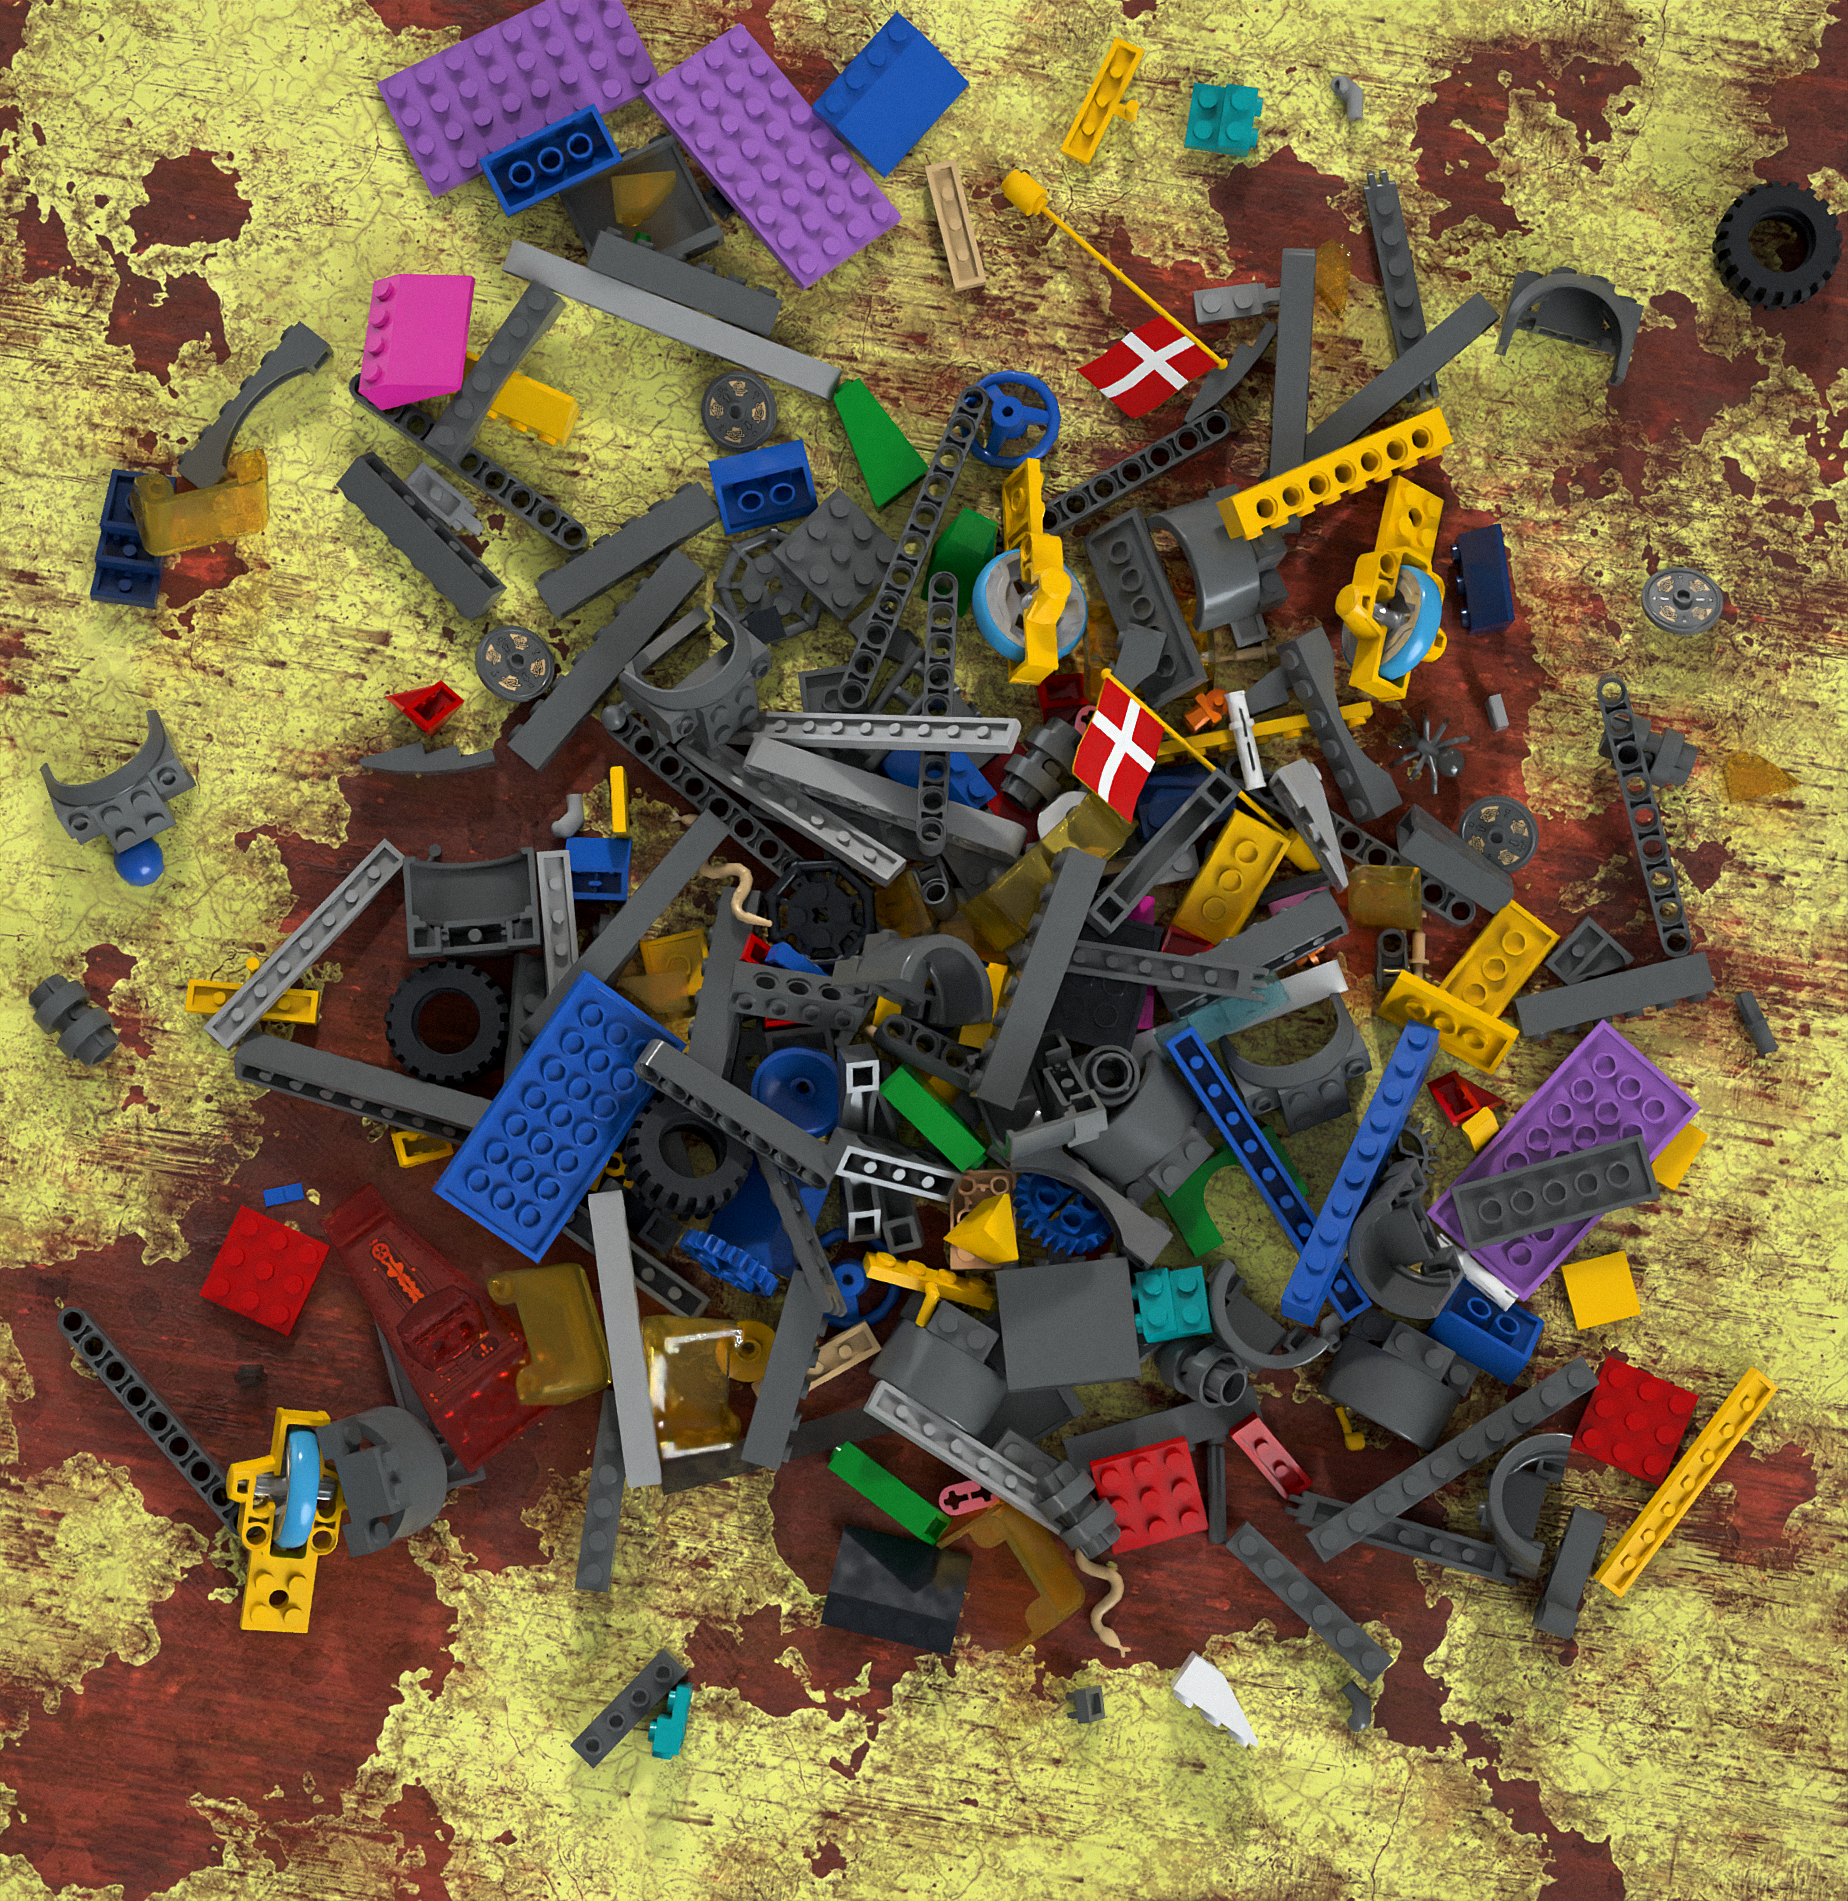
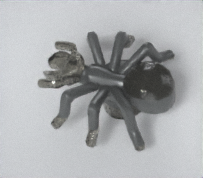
M1421 710L1423 738L1418 737L1415 722L1407 716H1403L1402 719L1409 723L1411 728L1406 724H1396L1395 728L1401 734L1391 732V735L1401 744L1389 740L1388 744L1397 749L1413 746L1415 751L1402 755L1389 763L1388 766L1392 769L1419 755L1420 760L1408 777L1406 785L1410 786L1424 766L1430 769L1432 795H1437L1438 773L1436 768L1444 776L1455 777L1461 773L1465 766L1464 757L1461 752L1454 748H1448V746L1467 742L1471 738L1469 735L1454 737L1444 742L1440 741L1439 739L1450 721V718L1447 716L1442 721L1432 740L1429 741L1430 722L1427 717V711Z

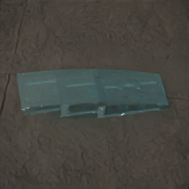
M1276 972L1258 980L1267 982L1266 989L1253 988L1252 993L1265 995L1264 1002L1224 997L1182 1021L1156 1033L1154 1037L1168 1064L1173 1063L1161 1043L1186 1026L1192 1025L1204 1044L1208 1045L1291 1001Z

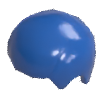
M150 837L119 854L114 850V866L119 876L129 885L144 887L154 883L164 870L163 853L159 844Z

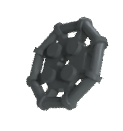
M771 526V529L737 543L733 541L729 545L730 551L718 579L713 582V589L717 591L723 608L749 632L750 629L745 616L773 606L777 607L780 619L793 614H797L802 619L783 627L787 638L770 643V646H777V643L809 630L815 631L819 627L818 621L824 610L814 599L808 614L805 613L801 606L807 591L770 556L778 547V543L781 544L790 535L778 529V526ZM771 543V552L768 554H762L753 560L746 554L748 551ZM741 558L747 564L740 582H730ZM774 578H777L783 590L781 592L775 591L771 595L768 593L769 588L765 584L767 581H773ZM731 591H741L747 608L742 613H739Z

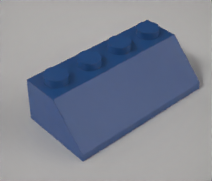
M595 103L479 159L481 168L507 218L623 161Z

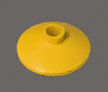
M745 1319L732 1323L723 1330L716 1343V1358L720 1368L729 1377L738 1381L754 1382L761 1379L765 1374L776 1332L769 1325L758 1320ZM747 1342L754 1344L751 1350H745L742 1346Z

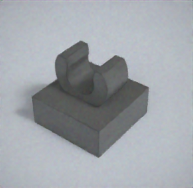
M1102 1685L1080 1688L1065 1696L1066 1700H1075L1076 1711L1067 1713V1715L1071 1719L1077 1718L1078 1724L1105 1719Z

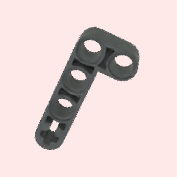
M1576 1504L1573 1506L1532 1620V1627L1566 1640L1571 1638L1579 1615L1576 1608L1606 1525V1515Z

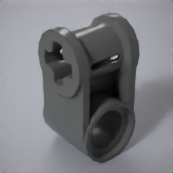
M941 854L936 855L935 860L919 867L916 865L911 866V872L921 897L934 917L940 920L953 917L958 911L959 901L952 884L950 870Z
M1395 928L1383 930L1375 939L1374 979L1376 991L1392 987L1397 977H1385V975H1399L1402 969L1410 973L1407 939L1402 931ZM1387 934L1396 936L1399 941V947L1393 953L1386 951L1382 944L1383 938Z

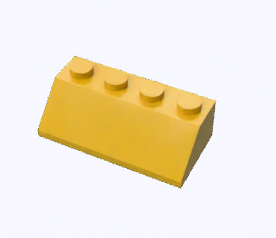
M466 350L462 384L481 357ZM514 371L493 402L485 418L496 421L497 417L509 422L507 425L509 428L525 434L528 430L537 434V440L554 447L556 443L565 446L580 414V410L574 397ZM457 391L447 393L450 396L449 401L453 399Z

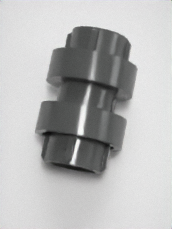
M1634 714L1652 785L1664 788L1668 782L1676 786H1683L1694 766L1698 754L1697 748L1684 742L1685 734L1665 727L1661 735L1650 731L1652 721ZM1616 715L1611 718L1610 724L1614 728L1622 729L1627 726L1629 719L1627 720ZM1605 728L1597 752L1600 756L1610 759V768L1616 770ZM1627 745L1619 750L1618 755L1624 760H1631L1636 756L1637 750L1633 746Z
M1057 717L1050 718L1044 727L1035 725L1023 741L1028 752L1025 756L1014 753L1002 769L1006 778L1000 785L1001 794L1027 813L1034 812L1040 803L1046 804L1050 802L1061 790V786L1056 781L1059 774L1065 776L1072 775L1077 747L1083 736L1071 725Z
M59 974L52 975L43 981L29 996V1005L36 1011L33 1015V1020L46 1035L55 1032L61 1035L56 1045L70 1061L79 1059L85 1066L93 1067L108 1057L119 1044V1037L112 1030L115 1021L101 1006L93 1009L87 1006L91 999V994L78 980L68 982L64 976Z
M1104 1045L1095 1048L1077 1066L1090 1090L1094 1089L1106 1110L1115 1109L1134 1094L1139 1084L1140 1070L1136 1059L1126 1049L1116 1045ZM1097 1068H1106L1114 1074L1116 1088H1107L1099 1082Z
M1201 1335L1173 1339L1154 1354V1364L1160 1369L1162 1381L1173 1389L1188 1394L1191 1399L1208 1408H1216L1222 1404L1231 1406L1240 1400L1246 1390L1248 1382L1247 1373L1242 1370L1239 1357L1221 1346L1213 1345L1210 1340Z
M1063 1460L1046 1471L1034 1482V1490L1041 1498L1036 1506L1048 1521L1056 1518L1060 1519L1064 1527L1058 1535L1071 1551L1079 1548L1086 1558L1092 1559L1104 1552L1120 1538L1121 1530L1114 1522L1118 1513L1106 1498L1095 1501L1090 1492L1095 1488L1096 1484L1084 1469L1075 1471L1069 1461Z

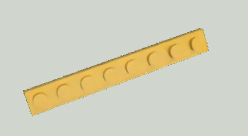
M1371 701L1339 707L1347 728L1366 724L1365 719L1370 718L1373 714ZM1306 714L1256 723L1252 726L1256 746L1271 743L1270 738L1283 735V740L1302 737V731L1312 730V726L1309 724ZM1229 729L1183 738L1203 757L1207 755L1206 750L1219 748L1220 753L1237 750L1233 730L1230 731ZM1176 740L1160 742L1155 762L1156 765H1165L1175 762L1176 756L1187 754L1188 759H1195V757Z
M1753 1367L1749 1368L1593 1576V1578L1620 1599L1778 1390V1387L1759 1370Z

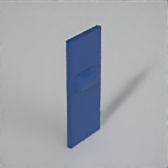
M302 1183L263 1191L266 1207L305 1199Z

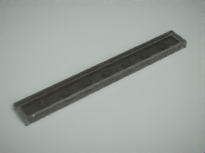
M865 1405L799 1424L797 1432L792 1430L790 1432L788 1443L793 1444L789 1461L834 1449L840 1444L844 1445L846 1441L855 1443L895 1432V1430L863 1410ZM746 1439L660 1462L662 1474L661 1488L665 1496L766 1467L740 1460Z

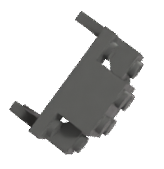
M1569 267L1552 268L1550 274L1546 277L1530 270H1525L1523 273L1518 272L1513 280L1508 303L1502 313L1501 329L1494 354L1505 356L1515 328L1615 355L1608 384L1620 387L1626 377L1644 306L1636 304L1637 300L1634 298L1618 296L1614 292L1616 285L1608 283L1609 280L1598 275H1590V277L1577 274L1576 270ZM1538 304L1537 311H1531V307ZM1603 320H1605L1610 327L1607 328L1606 331L1601 330Z
M718 602L710 605L714 612L716 623L712 626V629L733 649L732 655L725 666L721 665L695 686L677 690L660 689L650 686L626 670L618 677L623 699L648 721L652 740L660 748L669 741L674 744L682 737L692 734L706 748L712 751L718 745L726 743L732 734L744 725L753 722L756 716L760 714L754 682L765 677L769 670L772 669L769 648L735 620Z
M156 709L146 711L149 734L141 750L127 764L112 774L90 783L69 785L57 781L47 763L43 764L40 768L58 820L71 839L76 838L80 845L105 833L119 854L177 824L168 800L197 785L194 777L179 755L171 732Z
M1339 993L1330 994L1337 1014L1333 1015L1338 1026L1336 1033L1321 1051L1298 1063L1275 1067L1257 1065L1242 1058L1226 1035L1217 1040L1223 1063L1240 1100L1251 1117L1262 1115L1278 1108L1290 1135L1351 1112L1344 1081L1354 1079L1371 1071L1372 1065L1368 1049Z

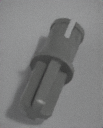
M1746 991L1737 995L1735 1003L1746 1024L1744 1030H1749L1759 1055L1763 1056L1778 1049L1779 1046L1776 1044L1766 1022L1769 1018H1764L1753 992Z

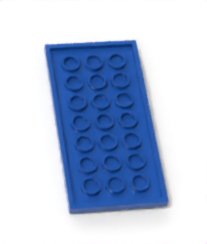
M583 970L436 1182L432 1191L531 1260L539 1263L633 1125L638 1114L642 1112L657 1088L642 1080L633 1069L635 1062L651 1039H659L680 1052H683L687 1044L588 971Z

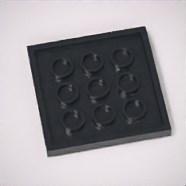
M1036 894L1029 922L1034 913H1039L1042 901L1039 900L1040 895ZM1125 918L1104 939L1084 921L1078 940L1158 952L1164 928ZM1027 929L1023 944H1025V939H1029L1031 934ZM1065 972L1043 1033L1059 1028L1067 1040L1093 1047L1116 1045L1131 1053L1149 985Z

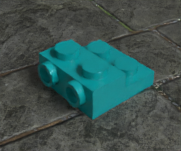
M1194 82L1184 148L1247 157L1249 147L1256 148L1259 129L1252 128L1254 116H1261L1263 98L1257 97L1258 88L1226 84V87Z
M1202 1266L1169 1271L1166 1267L1135 1273L1136 1282L1130 1283L1133 1303L1139 1302L1141 1312L1135 1314L1137 1333H1144L1147 1343L1213 1332Z
M681 1681L677 1688H672V1691L670 1690L667 1711L673 1712H661L658 1719L653 1718V1721H651L647 1741L653 1742V1757L671 1760L672 1756L680 1754L683 1748L694 1683Z

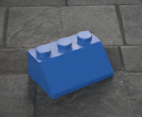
M802 439L708 462L726 535L808 516L819 507Z
M894 750L880 764V769L888 779L918 789L920 751ZM951 752L949 800L981 810L997 793L965 752ZM931 770L926 775L929 778L937 779L943 774L938 770Z
M1463 1277L1438 1317L1432 1318L1425 1335L1450 1348L1465 1360L1511 1386L1528 1363L1545 1321L1515 1303L1506 1312L1503 1311L1493 1300Z

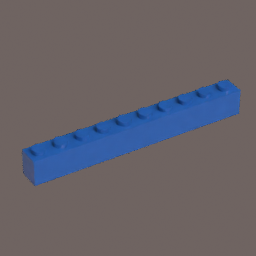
M1411 1019L1408 1020L1281 1298V1315L1313 1327L1348 1250V1240L1352 1226L1372 1197L1438 1051L1440 1030Z
M1188 1025L1161 1044L1300 1258L1316 1224L1317 1217L1192 1025ZM1343 1259L1326 1296V1300L1339 1320L1347 1322L1373 1304Z

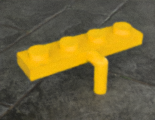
M1115 37L1060 148L1061 154L1089 167L1113 116L1116 115L1129 122L1137 119L1138 102L1130 100L1126 105L1120 102L1144 56L1145 50Z
M250 957L246 961V967L250 971L249 979L262 966L255 957ZM189 979L185 1012L214 1016L244 984ZM289 988L259 1020L316 1026L320 992Z
M867 1251L862 1262L868 1278L926 1294L915 1321L921 1327L926 1328L929 1324L939 1297L985 1310H990L994 1300L989 1285L976 1277L966 1279L957 1276L954 1272L947 1269L933 1270L926 1268L924 1264L918 1261L909 1260L904 1262L897 1260L894 1256L885 1252L875 1254Z

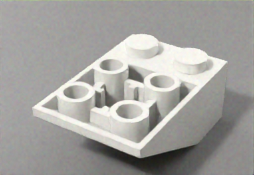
M1192 1651L1170 1682L1173 1689H1175L1173 1692L1174 1697L1189 1708L1193 1704L1199 1706L1202 1709L1200 1712L1202 1717L1217 1728L1221 1723L1230 1728L1227 1733L1242 1746L1246 1747L1248 1743H1251L1257 1747L1259 1742L1224 1674Z

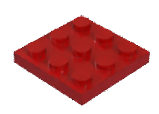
M241 1205L199 1295L286 1336H290L332 1246Z
M1606 1356L1597 1377L1600 1384L1592 1388L1573 1433L1570 1448L1661 1487L1699 1396L1617 1359Z
M1185 1435L1089 1462L1093 1480L1096 1484L1098 1499L1106 1498L1118 1513L1114 1522L1120 1528L1121 1536L1111 1545L1114 1555L1209 1529Z

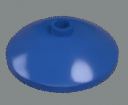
M788 1046L778 1049L769 1054L757 1068L751 1084V1097L815 1138H821L838 1126L837 1063L825 1053L807 1046ZM799 1083H808L810 1089L805 1090L801 1088Z

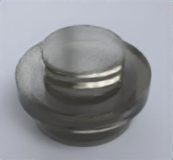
M258 1364L239 1366L237 1368L238 1374L234 1376L235 1383L241 1384L243 1389H258L261 1387V1383L268 1380V1374L264 1373V1366Z

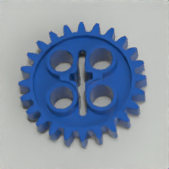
M1033 1173L1021 1174L1016 1182V1188L1012 1192V1195L1016 1198L1012 1206L1019 1208L1015 1217L1025 1219L1021 1226L1022 1229L1031 1228L1033 1230L1030 1236L1032 1239L1040 1236L1042 1238L1041 1246L1044 1247L1051 1243L1055 1253L1060 1247H1063L1067 1256L1071 1254L1073 1249L1079 1256H1082L1085 1250L1092 1253L1096 1247L1100 1248L1112 1233L1106 1219L1097 1207L1081 1192L1065 1182ZM1074 1194H1080L1075 1198L1073 1203H1069L1061 1211L1058 1217H1056L1053 1221L1048 1220L1054 1215L1056 1211L1061 1210Z
M688 1228L678 1243L679 1247L684 1250L683 1252L691 1256L690 1259L700 1263L699 1266L705 1272L715 1278L729 1282L732 1286L745 1293L769 1299L779 1285V1280L774 1278L775 1275L768 1272V1268L759 1265V1261L753 1255L740 1248L728 1245L724 1240L715 1235Z

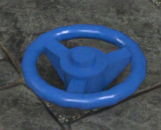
M1006 370L989 374L975 384L980 385L986 390L988 398L993 404L990 419L992 432L986 448H983L975 437L970 449L975 458L990 467L1013 470L1017 469L1027 458L1040 459L1048 453L1058 438L1061 414L1057 398L1045 382L1030 373ZM1011 382L1029 387L1038 393L1045 403L1047 411L1023 406L1017 398L1005 396L997 385ZM969 397L964 402L969 408L974 409L979 399ZM1028 425H1047L1046 433L1039 444L1026 454L1014 457L998 456L1005 440L1020 437L1025 433ZM959 426L962 438L969 435L967 428Z
M842 1227L834 1228L818 1237L823 1250L837 1241L847 1240ZM882 1237L881 1239L863 1241L869 1243L879 1252L889 1254L887 1242ZM895 1253V1254H891L892 1256L895 1257V1259L899 1260V1258L897 1257L896 1253ZM848 1258L836 1264L827 1259L847 1307L846 1317H839L824 1312V1316L829 1317L828 1326L847 1330L866 1319L869 1326H872L886 1318L898 1302L901 1286L889 1283L887 1294L878 1307L864 1316H860L858 1296L868 1289L871 1278L866 1276L862 1261Z

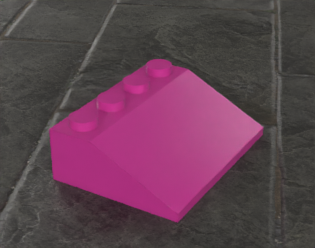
M398 274L374 281L358 392L382 411L461 390L475 278L465 275Z

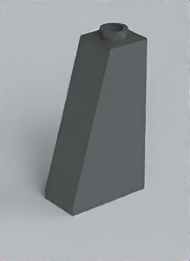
M1414 803L1396 825L1395 832L1399 854L1494 915L1501 906H1507L1513 898L1514 886L1512 877L1417 804Z

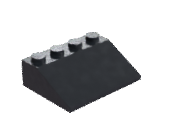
M845 1524L820 1623L950 1656L973 1556Z

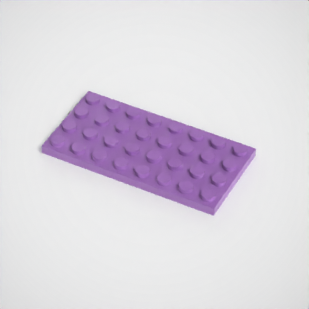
M546 0L376 84L433 198H436L483 175L484 172L479 159L595 103L602 117L641 98V91L660 77L621 0Z
M741 23L641 91L640 96L802 291L898 224L902 218L900 213L830 129L812 113L810 105Z
M1602 1019L1426 1213L1467 1250L1450 1187L1637 1134H1642L1650 1163H1652L1701 1107ZM1605 1213L1468 1252L1506 1287L1518 1294V1298L1522 1302H1525Z

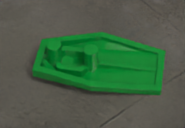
M964 507L933 545L920 598L928 602L929 582L934 574L943 571L950 572L958 581V617L962 618L972 604L973 588L978 575L985 565L995 558L999 523ZM944 587L936 592L940 595H947L951 590Z

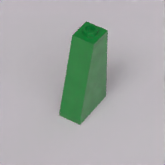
M860 378L853 382L849 379L835 390L836 395L833 397L834 406L874 508L880 513L926 478L929 467Z
M905 1062L879 1086V1092L962 1173L968 1167L974 1171L988 1158L984 1152L990 1146L913 1065Z
M846 1441L844 1445L840 1444L830 1456L831 1462L827 1466L831 1471L925 1542L934 1546L953 1521L946 1513L849 1441Z

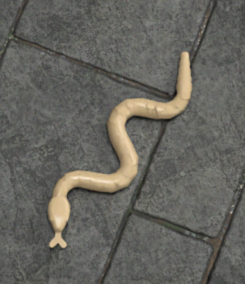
M674 811L675 817L671 818L670 821L680 820L687 827H690L699 815L688 813V815L681 817ZM707 858L698 869L702 876L717 879L734 875L740 878V884L733 894L730 903L732 914L746 924L771 927L772 921L749 912L746 913L742 909L743 901L748 896L753 883L750 870L740 863L710 866Z
M1077 1548L1075 1549V1561L1080 1570L1090 1576L1108 1580L1111 1584L1110 1593L1094 1606L1090 1614L1091 1625L1100 1640L1109 1647L1120 1649L1121 1656L1124 1658L1125 1652H1129L1131 1649L1129 1647H1122L1116 1633L1109 1627H1104L1101 1622L1102 1616L1122 1598L1124 1591L1122 1576L1111 1567L1091 1562Z

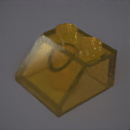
M1355 865L1348 877L1349 885L1347 890L1348 910L1357 927L1422 930L1420 867Z
M912 870L897 876L886 888L882 885L875 887L877 890V895L875 896L877 915L884 913L888 924L883 929L897 931L900 933L901 938L934 935V929Z

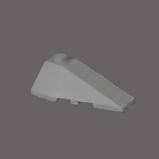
M1302 758L1276 770L1267 785L1339 894L1346 889L1349 883L1324 789L1320 782L1322 776L1313 763L1308 764L1306 759Z

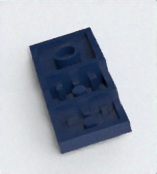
M112 469L99 524L101 534L95 555L96 569L90 591L91 600L151 609L156 608L172 522L177 485L176 477Z

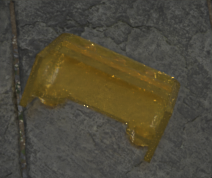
M1004 1500L999 1501L937 1541V1545L941 1550L967 1532L970 1533L973 1540L979 1546L984 1548L995 1547L1006 1540L1041 1595L1026 1609L1025 1619L1031 1631L1004 1648L1008 1657H1011L1054 1629L1084 1604L1085 1590L1046 1528Z

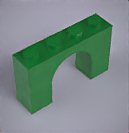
M1258 1123L1257 1126L1302 1196L1304 1197L1309 1194L1308 1188L1271 1125L1263 1128ZM1226 1143L1215 1148L1218 1155L1207 1161L1205 1160L1170 1197L1155 1191L1194 1259L1224 1243L1222 1236L1206 1210L1204 1190L1209 1178L1217 1170L1225 1166H1240Z

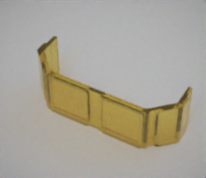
M1089 790L1076 808L993 885L966 904L959 902L957 910L993 950L1000 953L1029 933L1027 928L1030 919L1034 913H1039L1042 901L1039 900L1041 890L1046 882L1050 883L1054 870H1051V864L1057 851L1062 852L1064 847L1071 846L1108 861L1124 845V842L1133 833L1139 822L1133 816L1132 824H1129L1093 791Z

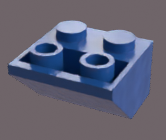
M567 838L565 850H569L574 903L625 904L631 892L632 839Z

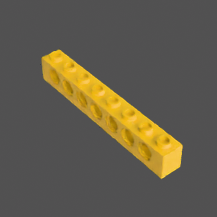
M1440 406L1434 407L1216 502L1230 539L1243 536L1244 540L1248 541L1262 535L1261 528L1270 525L1271 529H1275L1289 523L1288 516L1294 513L1299 518L1316 511L1314 504L1322 501L1323 506L1342 499L1340 493L1348 490L1349 494H1353L1367 488L1366 481L1370 479L1377 483L1392 477L1391 470L1399 467L1400 472L1418 465L1417 458L1424 456L1428 460L1444 453L1442 447L1453 443V439ZM1412 436L1415 439L1416 445L1413 444ZM1387 448L1390 451V457L1387 454ZM1361 459L1364 461L1365 469L1361 465ZM1335 470L1338 472L1339 481L1335 476ZM1309 481L1313 486V492L1309 488ZM1283 493L1287 497V504L1283 500ZM1257 505L1261 509V516L1257 513Z

